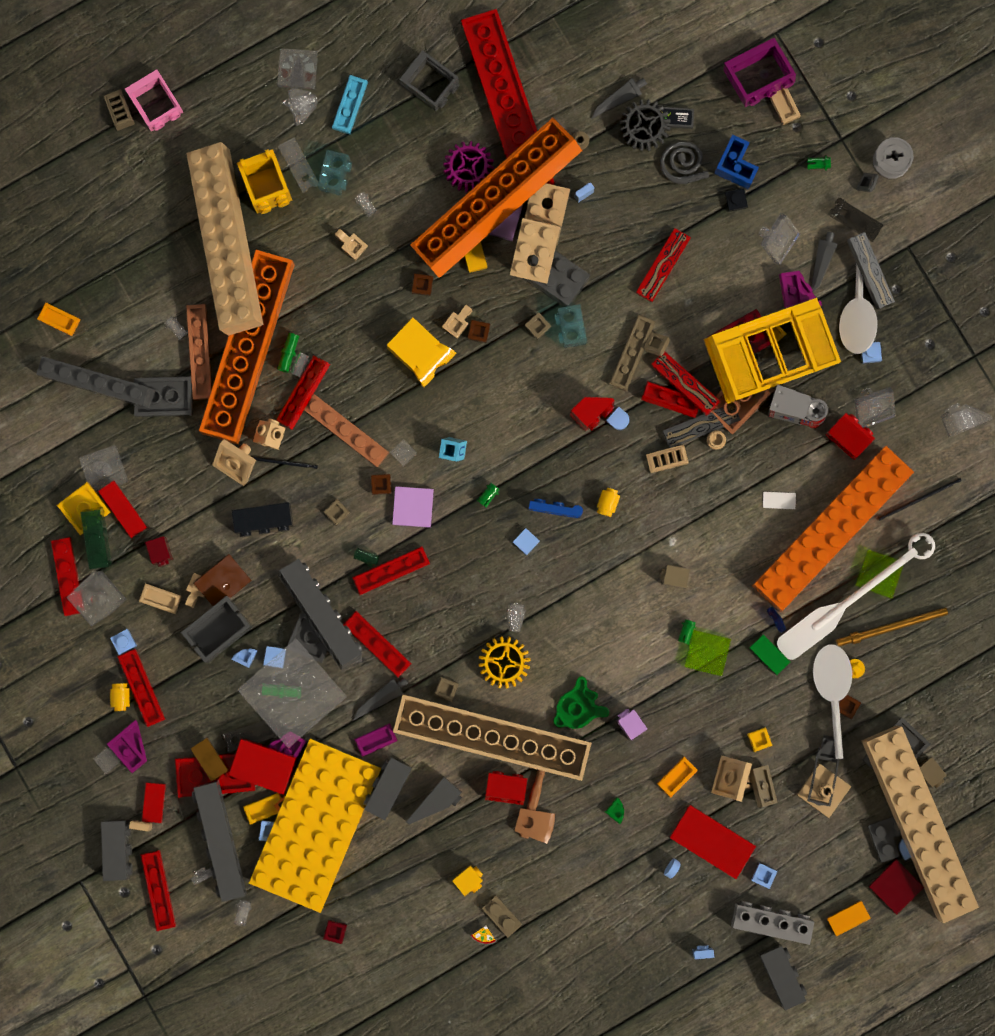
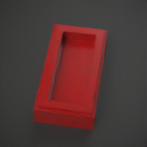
M146 782L142 822L162 823L166 784Z

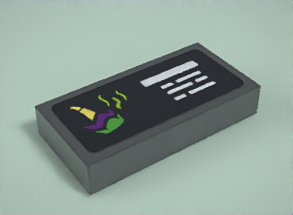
M664 107L661 113L668 112V116L664 119H670V123L666 124L670 128L693 129L694 109ZM661 121L657 122L655 127H661Z

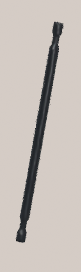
M251 456L256 461L318 469V465Z
M961 478L956 479V481L950 482L893 511H890L886 515L878 517L879 521H881L885 517H889L909 506H912L940 491H943L953 486L955 483L961 482L962 480Z

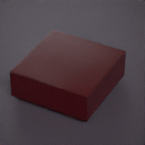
M328 920L323 940L342 944L347 924Z

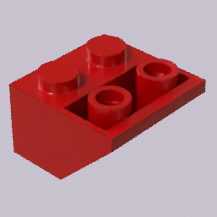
M584 397L571 410L570 416L585 432L588 429L592 431L599 424V419L602 416L606 418L613 411L615 400L603 397Z
M845 413L825 435L855 460L875 438L872 436L873 432L869 428H863L858 424L859 420L854 415Z

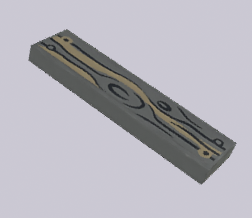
M864 232L847 239L876 310L895 302L866 233Z
M734 403L727 406L729 412H736ZM724 407L714 410L728 425L741 420L738 413L735 415L726 414ZM710 412L707 416L704 414L663 430V434L669 448L707 435L712 431L722 429L724 426Z

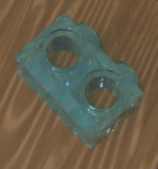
M330 150L326 151L318 182L319 191L341 196L342 190L345 191L348 180L345 179L347 172L350 173L352 168V161H350L349 155ZM335 161L343 162V165L339 168L333 166ZM331 179L338 180L335 186H331L328 183Z
M581 305L558 308V314L554 315L556 325H560L561 332L558 333L559 343L563 344L564 348L587 345ZM567 313L572 314L574 317L570 322L565 321L563 318ZM569 332H575L577 334V338L575 340H569L567 338V334Z

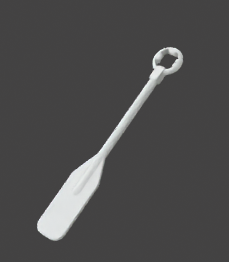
M926 533L913 535L909 540V551L852 595L841 603L817 608L781 635L777 640L779 650L787 659L793 660L799 657L836 628L845 609L913 557L917 559L929 558L935 550L933 538ZM919 536L926 537L925 541L931 544V551L927 550L924 552V556L917 555L916 549L912 548V543L920 540Z

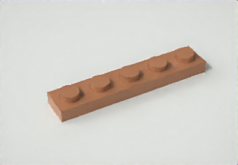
M206 304L187 305L193 400H207L212 391Z
M314 394L311 397L304 411L378 468L389 452Z

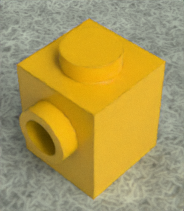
M470 865L452 881L464 896L470 891L474 894L482 887L480 883L483 882L481 878L483 873L477 866L473 868Z

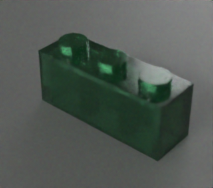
M103 507L85 509L80 513L89 569L109 567L112 561Z

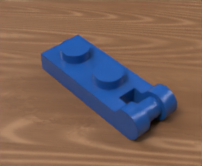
M534 499L529 504L530 511L580 518L583 513V509L579 505L569 508L564 507L565 504L560 502H553V505L545 504L546 500Z

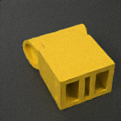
M414 318L387 344V349L415 374L423 387L434 378L436 368L446 365L456 354L451 348L439 343Z

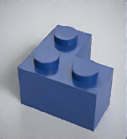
M732 134L714 174L749 190L759 167L742 160L750 142Z

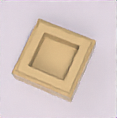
M132 820L129 829L151 831L152 823Z

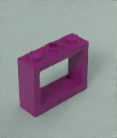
M775 38L724 63V72L744 107L754 106L761 99L772 97L777 91L783 88L788 89L795 83L796 73ZM773 55L784 77L747 95L735 73Z

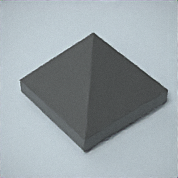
M864 173L856 190L872 192L876 187L879 175Z

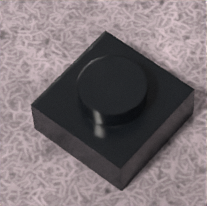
M744 189L725 192L729 212L748 208Z

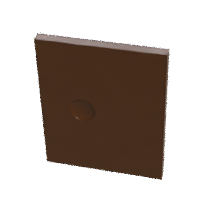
M227 554L194 581L193 584L210 604L215 606L226 596L230 598L252 580L232 556Z

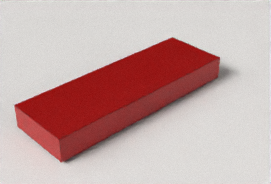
M647 381L641 400L696 418L698 408L682 393Z
M115 480L98 491L131 538L147 528Z

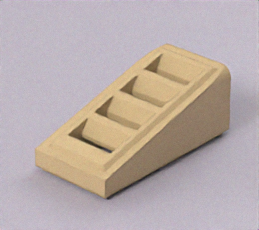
M684 445L646 454L650 473L688 464ZM677 451H679L681 457L679 462L676 455ZM669 453H672L674 463L670 464ZM660 455H664L666 465L664 466L662 464ZM653 457H657L659 467L655 468Z

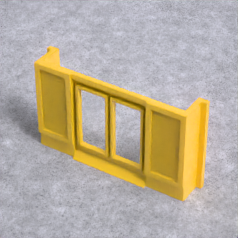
M817 298L703 339L727 404L775 387L777 384L780 385L841 363ZM788 322L791 323L806 364L787 371L772 328ZM766 330L781 374L763 380L748 337Z

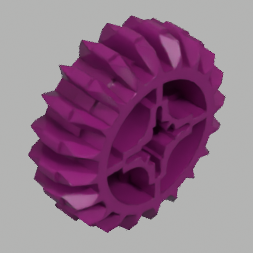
M469 141V146H465V142H461V148L457 144L454 145L456 151L449 149L451 156L445 155V160L448 162L443 163V167L447 168L444 170V174L448 175L446 180H453L451 183L452 187L458 184L457 189L459 191L462 187H465L466 193L469 191L468 188L472 187L473 189L494 170V167L491 166L494 163L493 159H488L491 153H485L486 147L479 149V143H476L475 147H473L472 141ZM466 154H474L477 156L474 158H469L466 156ZM459 157L462 164L454 172L453 165ZM465 162L469 165L472 164V171L471 169L468 170V168L465 169ZM483 162L484 170L478 177L476 168ZM464 175H467V176H469L472 180H464V179H461L460 177H462V176H464Z

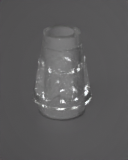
M509 604V608H507L509 631L521 632L526 612L524 604Z

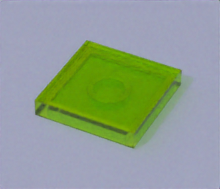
M867 550L855 586L861 588L894 563L896 559ZM903 566L872 588L870 592L892 599Z
M693 630L684 667L722 677L731 639Z

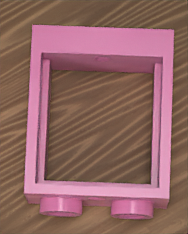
M158 70L153 71L125 88L151 131L161 129L166 122L178 119L181 113H183ZM161 84L174 108L150 121L136 98Z

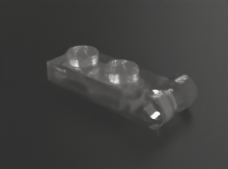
M295 137L278 146L302 193L308 191L307 189L312 186L316 187L319 185ZM308 175L310 179L303 182L301 178Z

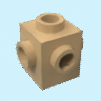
M268 419V421L260 420L253 442L267 448L279 450L285 428L279 426V422L273 419Z

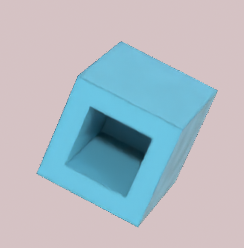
M451 437L442 439L439 458L456 462L464 460L467 441Z

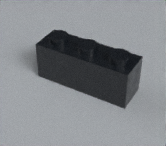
M289 502L232 510L234 533L240 534V537L251 536L252 532H259V535L269 534L270 530L278 529V532L289 531V527H294L291 504Z

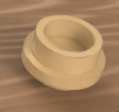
M712 431L707 436V444L714 450L721 449L726 443V437L721 431Z

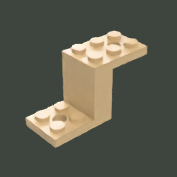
M546 183L529 198L525 218H522L510 275L548 283L570 189ZM545 198H550L553 201V206L550 209H545L542 206V201ZM530 255L538 257L539 261L536 266L528 264L527 259Z

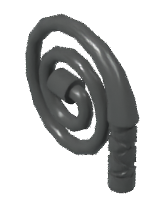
M677 142L668 146L662 153L660 159L661 170L671 182L687 184L709 178L708 171L689 176L675 177L665 168L664 160L671 149L679 146H689L698 153L697 164L689 170H682L676 167L674 157L679 152H687L691 156V160L686 163L684 153L677 155L678 161L682 166L688 167L695 160L694 152L689 148L682 147L672 152L670 155V165L677 173L683 175L696 171L701 166L703 158L701 150L696 145L690 142Z

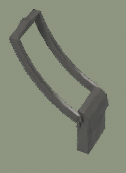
M823 735L821 745L818 747L807 801L819 806L825 805L830 807L833 794H831L829 803L810 799L818 758L836 763L832 785L833 790L835 788L839 759H835L834 737Z

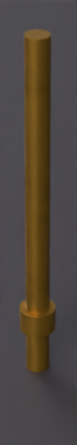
M945 607L860 633L856 631L850 633V636L836 639V644L838 647L850 643L857 644L863 639L948 615V610Z

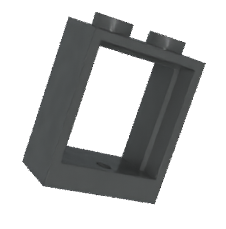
M423 50L399 79L401 86L434 111H437L439 107L443 108L448 101L447 97L449 94H454L459 87L458 76ZM426 64L450 81L435 102L411 84Z

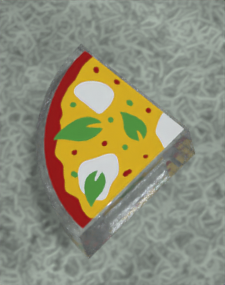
M487 925L470 935L479 944L490 945L497 942Z

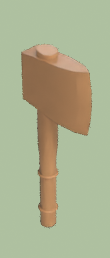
M538 770L527 809L520 808L515 832L520 833V837L527 839L530 837L547 844L553 831L555 814L536 811L545 771Z

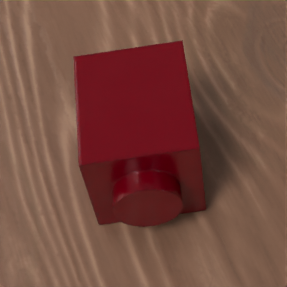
M162 536L145 542L153 565L162 567L168 565L170 560H173L166 537Z

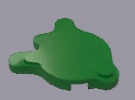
M580 676L577 678L574 688L559 699L553 723L558 728L569 727L579 729L588 725L595 718L608 717L610 712L607 707L595 705L594 702L598 698V693L589 690L586 678Z

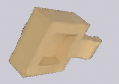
M341 229L335 233V237L344 243L341 249L355 261L368 247L354 233L350 237Z
M465 305L458 315L453 312L442 328L458 339L469 325L465 319L472 313V309Z
M196 573L193 574L186 589L191 594L187 598L185 605L191 608L195 607L199 596L205 598L193 584L194 581L201 577V575Z

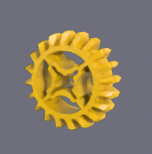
M501 636V643H497L494 638L492 639L493 646L490 643H486V646L489 648L488 651L485 649L481 650L486 655L485 657L479 656V659L484 660V663H480L478 666H485V670H482L480 673L485 674L487 672L488 676L484 679L487 681L491 677L493 679L491 681L492 686L497 681L499 682L498 688H501L502 683H505L506 689L509 688L508 682H512V685L515 687V679L522 682L523 680L519 676L521 674L527 676L523 669H530V666L524 665L525 662L530 661V658L524 659V655H527L528 651L521 652L524 645L521 644L517 647V639L511 644V637H508L507 642H504V638ZM505 646L501 657H490V654L496 648ZM510 648L518 653L521 663L510 659ZM507 652L506 658L515 665H506L502 673V664L499 665V662L494 660H503ZM488 662L499 666V677L491 673ZM508 668H519V671L513 677L504 679Z

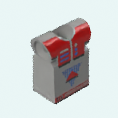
M777 384L768 416L799 425H806L810 428H818L823 425L826 419L828 406L821 399L812 398L809 395Z

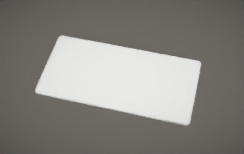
M763 492V508L795 509L796 493Z

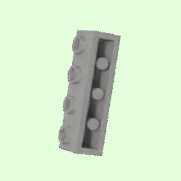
M741 901V904H735L732 928L810 945L814 921L810 920L809 915L799 913L798 917L792 916L790 911L779 909L778 913L771 911L772 907L760 905V908L752 907L753 903Z

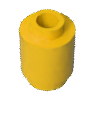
M608 487L606 490H602L597 504V513L608 517L615 513L620 499L617 490Z
M127 683L112 684V689H110V708H114V711H126V707H130V693Z

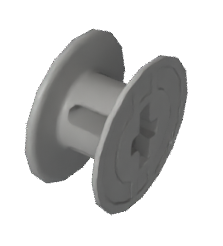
M898 137L884 140L878 146L873 156L875 170L881 176L888 179H896L903 176L914 159L911 145Z

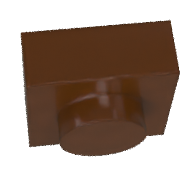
M414 274L412 294L431 296L433 276Z
M472 320L468 340L487 343L490 324Z
M390 474L371 475L372 495L391 494Z
M846 695L839 701L840 714L852 720L861 702Z

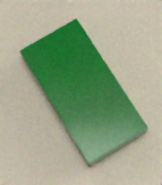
M764 634L749 648L776 676L790 663Z

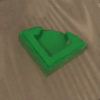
M616 797L605 813L621 824L624 818V807L620 799Z

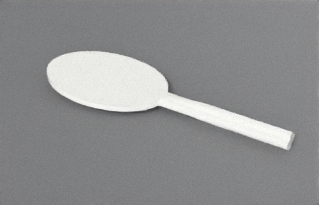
M857 263L855 299L845 306L841 314L839 332L845 348L851 353L861 354L867 351L875 340L877 316L871 303L863 298L864 279Z
M827 645L818 652L815 658L813 677L818 692L823 698L831 702L835 759H843L839 701L850 690L852 667L843 649L836 645Z

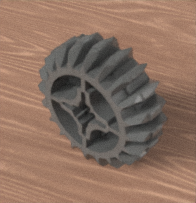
M649 99L647 100V105L643 104V100H640V106L633 102L634 109L632 110L628 106L626 110L629 114L622 113V117L626 120H620V124L625 125L620 128V132H626L622 135V138L626 139L629 137L626 142L628 145L634 142L633 149L640 145V151H643L644 146H647V150L650 151V145L652 144L657 149L658 145L656 142L658 141L660 144H663L664 140L661 137L668 138V134L664 131H670L671 128L666 125L670 123V119H664L668 116V112L661 113L664 110L663 106L656 109L658 102H654L653 106H650L651 101ZM642 111H649L657 116L645 117ZM637 115L639 122L630 130L631 119ZM642 119L646 124L650 123V125H648L649 132L647 131V129H645V127H640L642 126ZM661 121V128L657 135L654 136L652 127ZM644 133L649 139L642 140L635 137L634 134Z

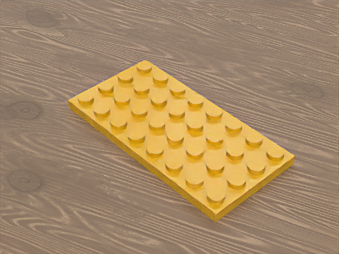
M310 738L249 884L321 913L366 805L363 803L367 795L371 794L373 790L372 785L379 775L381 768Z

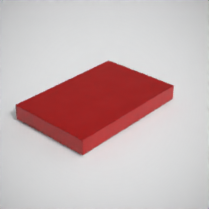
M241 738L229 776L284 795L297 757Z

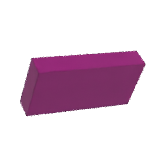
M390 723L355 739L362 757L398 741Z

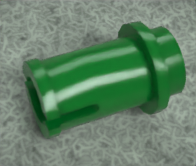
M827 155L820 158L807 157V163H815L808 164V170L825 169L827 171V169H831V157H827Z
M492 483L486 485V490L477 500L486 508L495 495L499 494L498 491L500 490Z
M685 619L682 622L683 627L677 641H684L685 644L689 645L694 628L696 629V622Z

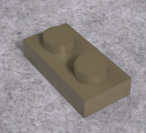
M764 765L751 769L749 774L758 808L778 803L769 766Z
M497 895L482 907V910L507 938L522 925Z

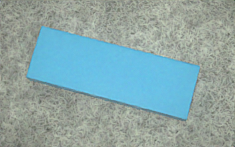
M352 75L349 76L332 129L351 134L368 84L367 80Z

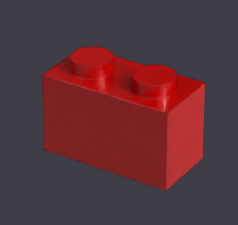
M500 771L489 773L485 800L524 805L527 778H523L524 776L520 774L504 775Z

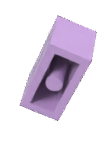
M626 709L618 714L619 719L616 721L629 740L634 739L647 730L635 710L629 711V709Z

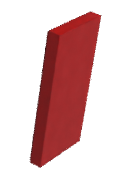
M236 753L219 755L228 771L213 781L210 780L196 757L175 759L178 798L191 797L195 786L218 780L222 794L256 791V787L252 783L229 776Z
M691 805L688 806L669 837L734 879H737L756 848L754 844Z

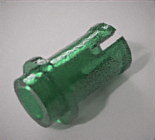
M358 547L355 551L354 559L369 564V567H376L379 556L375 552L372 554Z

